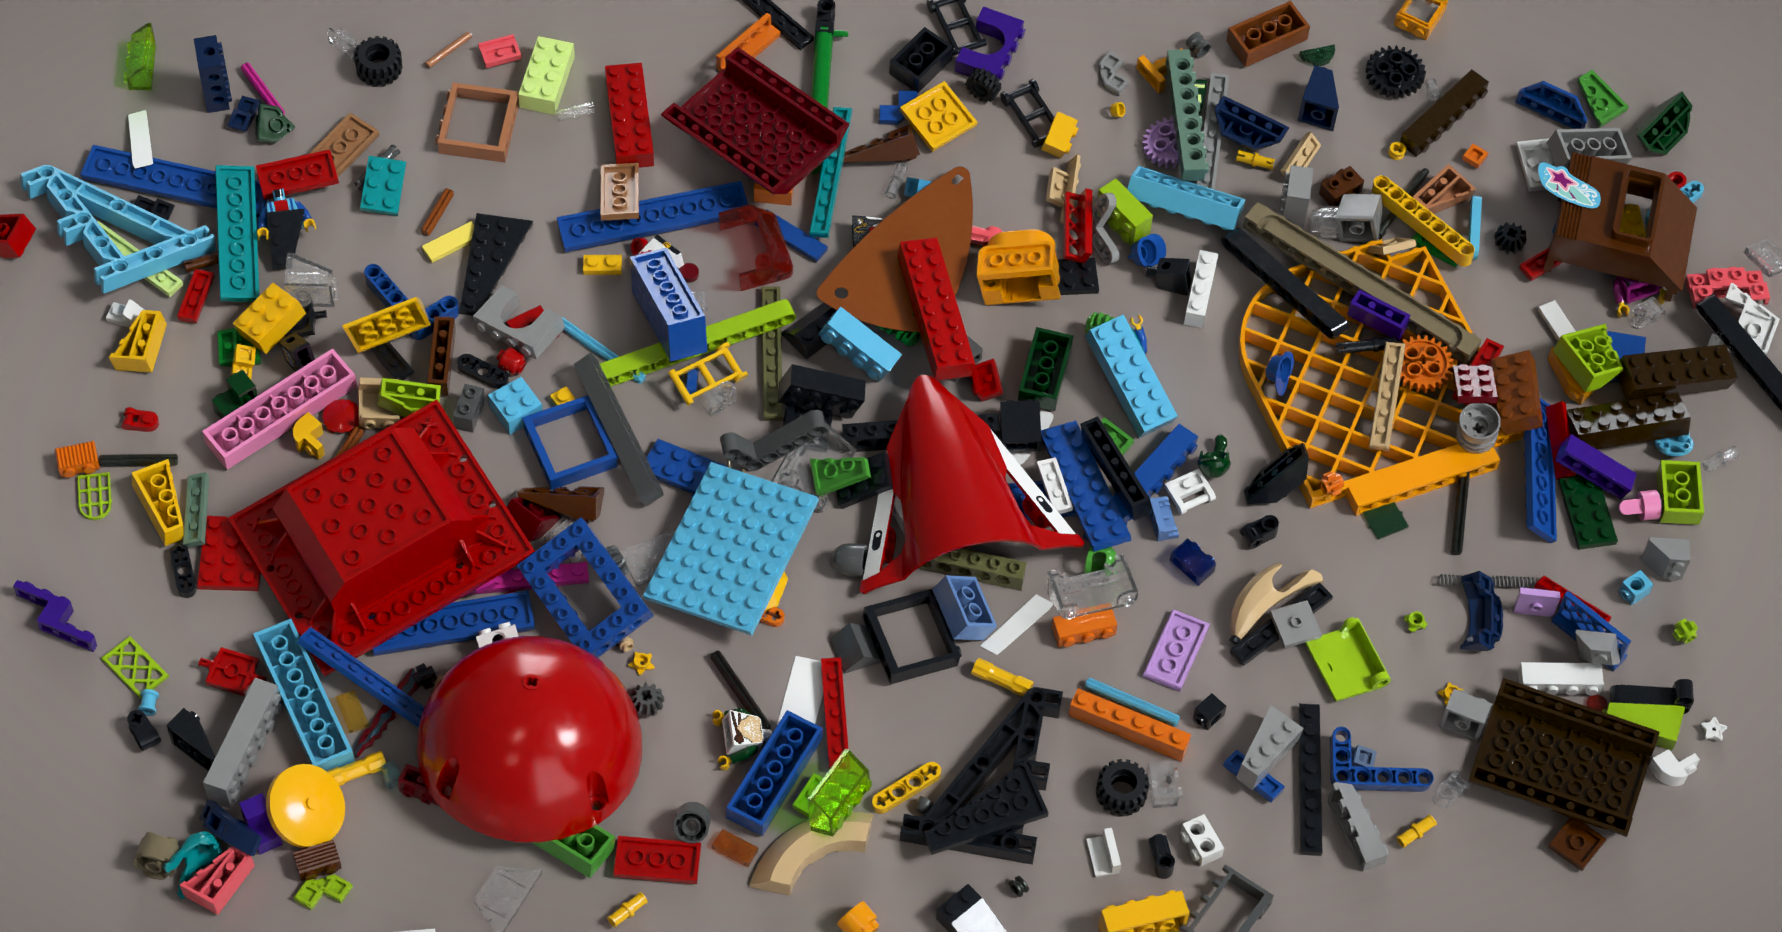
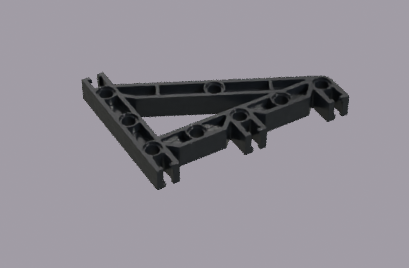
M1040 687L1030 688L925 816L904 814L900 841L928 846L923 831L930 830L942 820L952 816L960 807L963 808L1016 744L1017 748L1012 771L1026 760L1032 774L1045 775L1044 778L1032 776L1038 790L1046 791L1050 763L1035 760L1043 716L1059 718L1063 691ZM1037 699L1040 702H1033L1032 700ZM1025 735H1032L1033 738H1027ZM978 764H984L986 767H979ZM1024 825L948 850L1033 865L1037 837L1022 835ZM906 827H910V828H914V829H918V830H917V831H915V830H906ZM1010 844L1014 848H1006L1005 845ZM1019 848H1029V849H1032V850H1031V852H1030V851L1022 850V849H1019Z

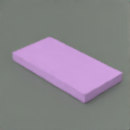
M1173 609L1143 673V677L1180 692L1206 636L1210 623Z

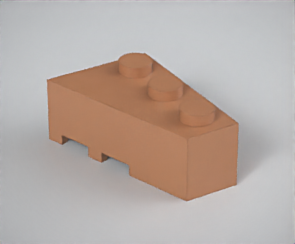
M1448 164L1420 189L1413 198L1435 214L1469 200L1476 188Z

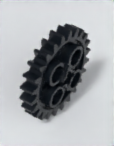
M1390 45L1387 50L1381 47L1380 52L1375 50L1374 55H1370V59L1367 61L1366 79H1370L1369 85L1374 84L1373 90L1380 89L1379 94L1386 92V97L1390 94H1393V98H1396L1397 95L1403 98L1404 94L1410 96L1411 92H1417V88L1421 89L1424 83L1426 71L1424 70L1425 65L1422 64V59H1417L1418 54L1411 55V49L1406 52L1405 47H1402L1401 50L1398 49L1397 45L1395 49H1392Z

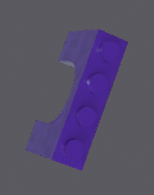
M983 6L976 20V29L980 33L996 38L1003 47L993 54H982L962 47L955 61V72L970 76L975 69L980 68L982 70L984 68L986 72L989 70L991 75L995 74V78L1002 80L1005 74V67L1011 63L1012 53H1016L1018 49L1019 39H1023L1025 35L1024 21Z

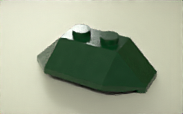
M1683 91L1659 105L1636 128L1637 137L1647 151L1667 155L1688 133L1690 112L1693 106Z

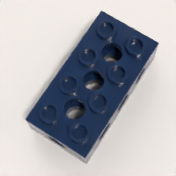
M216 35L194 38L207 113L230 110L229 102H232L222 43L217 42Z

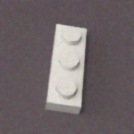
M1056 457L1037 461L1036 466L1050 503L1059 514L1073 511V505Z

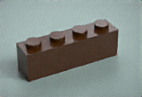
M435 317L427 384L440 385V395L449 396L456 333L454 317Z

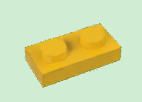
M584 255L583 275H622V255Z

